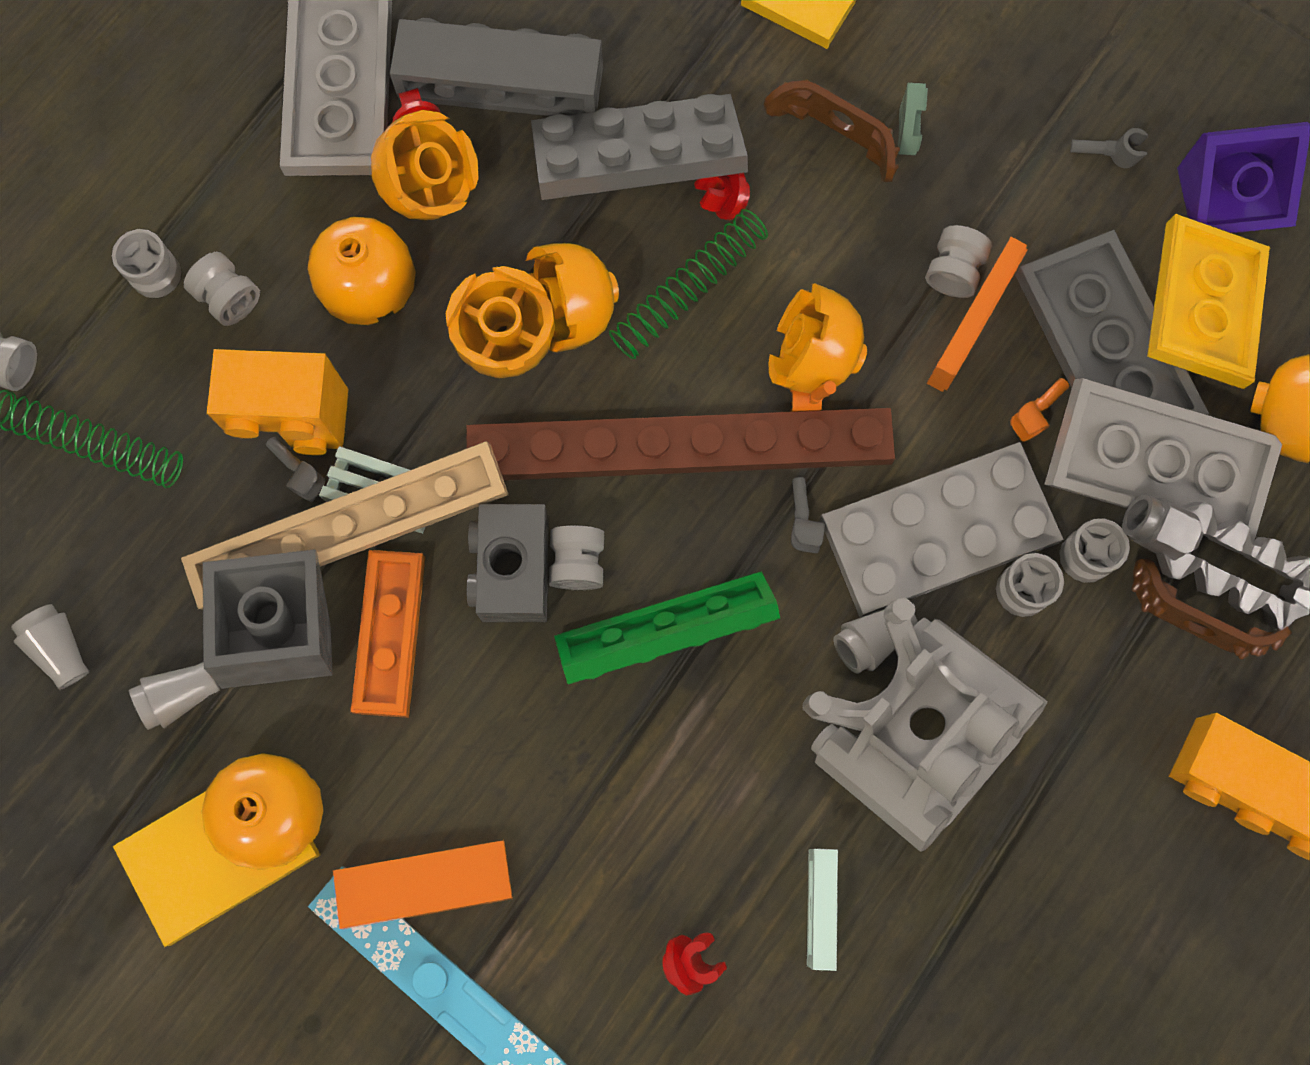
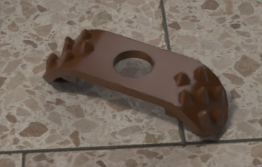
M807 79L789 83L784 82L765 98L763 105L767 115L782 116L791 114L801 120H804L809 115L868 149L866 158L880 167L882 181L892 182L893 176L899 167L895 159L900 148L894 144L892 137L893 129L888 128L880 120ZM833 110L848 116L854 125L841 121L834 114Z
M1150 558L1140 559L1135 563L1131 590L1136 592L1143 612L1148 611L1154 616L1223 650L1235 653L1241 660L1249 654L1256 655L1257 657L1264 655L1270 646H1272L1273 650H1278L1279 647L1283 646L1286 638L1293 633L1289 626L1282 627L1273 632H1267L1256 627L1250 628L1247 633L1238 630L1177 600V589L1161 579L1155 563ZM1194 622L1199 623V624H1202V625H1204V626H1206V627H1208V628H1205V627H1202V626H1200V625H1197V624H1195Z

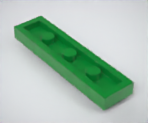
M761 571L554 635L569 685L585 679H594L604 673L636 663L649 662L658 656L690 646H700L710 640L735 632L755 629L761 624L780 619L777 600Z

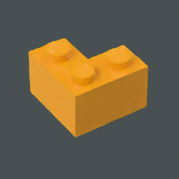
M214 349L207 414L227 435L239 438H256L259 436V431L278 432L287 444L293 447L295 452L305 455L326 454V448L338 449L339 446L343 447L349 389L327 355L323 353Z

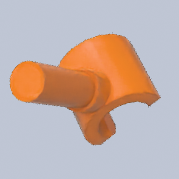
M1059 378L1040 398L1026 403L1011 418L1010 424L1022 442L1032 439L1050 426L1042 412L1047 410L1069 388V383L1065 379Z
M827 381L810 394L790 390L792 392L791 412L821 411L823 398L836 391V384L833 381Z

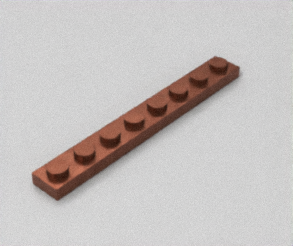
M891 408L466 425L467 449L486 441L491 444L503 480L892 465L895 460Z

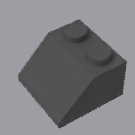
M315 549L203 562L204 669L221 689L333 675L331 626L318 554Z

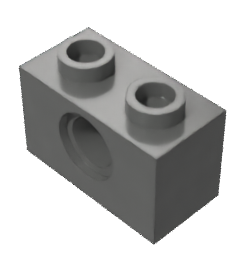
M479 504L478 521H470L468 531L469 552L477 553V574H468L467 604L468 607H476V614L482 622H547L549 516L545 504ZM513 552L522 557V564L515 573L503 576L494 572V564L502 554Z

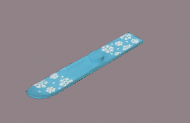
M334 876L309 904L308 907L486 1065H567L552 1048L404 919L344 930L339 929Z

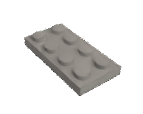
M288 0L280 168L285 176L372 175L371 154L376 139L388 127L392 0Z
M1074 379L1044 485L1124 508H1129L1137 497L1144 494L1154 498L1160 497L1179 507L1192 502L1207 503L1214 508L1217 525L1230 519L1239 520L1250 528L1253 543L1282 443L1275 435L1088 379Z
M1020 442L822 514L820 521L825 523V534L860 618L885 609L890 603L899 598L910 600L1017 560L1026 554H1032L1057 545L1064 540Z

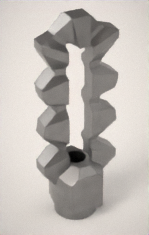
M1144 494L1137 497L1127 509L1122 523L1123 532L1132 541L1156 553L1162 574L1180 580L1194 572L1197 591L1214 596H1220L1230 589L1228 603L1231 607L1247 614L1262 608L1267 624L1276 629L1289 626L1295 619L1310 614V557L1299 555L1286 558L1282 541L1258 537L1252 543L1250 528L1239 520L1230 519L1217 525L1214 508L1207 503L1192 502L1179 507L1160 497L1154 498ZM1204 535L1210 540L1240 553L1244 557L1270 568L1286 578L1294 580V582L1288 586L1282 585L1278 595L1285 598V601L1277 598L1276 595L1263 591L1245 580L1189 554V552L1198 548Z

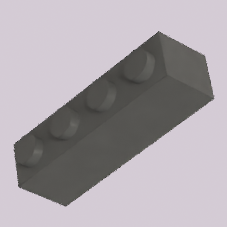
M420 18L416 21L399 19L390 76L398 100H400L398 93L418 88L422 101H428L433 104L545 116L556 114L568 116L596 112L598 108L603 72L601 40L590 39L582 34L560 36L541 34L527 28L511 31L492 29L479 23L463 26L444 24L430 18Z

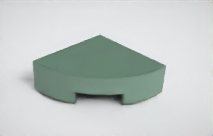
M907 83L899 108L898 147L900 151L898 154L916 155L917 151H919L922 141V135H920L922 110L926 111L928 88H926V84Z

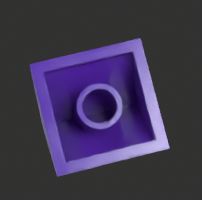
M1301 122L1203 133L1177 167L1187 217L1229 233L1296 226L1310 140V123Z

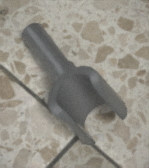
M1132 128L1118 141L1072 139L1070 152L1111 156L1117 166L1130 168L1147 155V152L1135 151L1131 147L1141 145L1148 138V134L1142 129Z
M277 437L270 438L266 446L289 470L294 472L285 486L305 500L313 502L323 485H325V478L316 472L310 464L296 458Z
M794 478L792 484L795 502V521L791 535V545L799 551L818 553L823 541L825 523L808 520L809 508L805 478Z

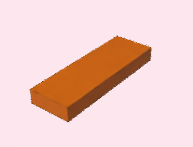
M1010 237L927 382L928 385L941 392L949 388L1028 250L1026 249V244Z
M368 551L351 713L409 718L425 567V556L423 553Z
M504 840L333 870L339 929L342 930L513 899Z

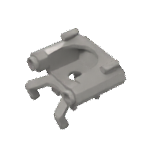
M899 598L890 603L884 611V623L898 655L897 670L888 687L878 696L860 703L831 697L819 691L806 697L803 702V710L813 719L832 723L818 735L811 747V750L817 754L815 763L921 852L926 850L943 829L955 819L1010 754L1023 735L1043 712L1048 701L942 621L934 619L930 622L928 619L923 618L913 627L910 618L915 613V605L907 598ZM922 708H933L939 711L945 719L943 733L933 740L920 739L911 731V717ZM833 724L840 725V726H843V727H840V728L838 729V728H837L836 726H834ZM844 727L859 730L862 732L859 735V737L856 738Z

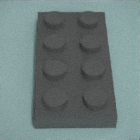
M706 94L695 99L672 102L654 101L642 106L620 109L603 108L596 112L568 116L556 114L545 119L531 120L542 200L748 172V155L731 94Z
M1115 230L1019 267L1015 276L1071 389L1074 379L1084 378L1205 415L1209 414L1187 370L1147 357L1154 306Z

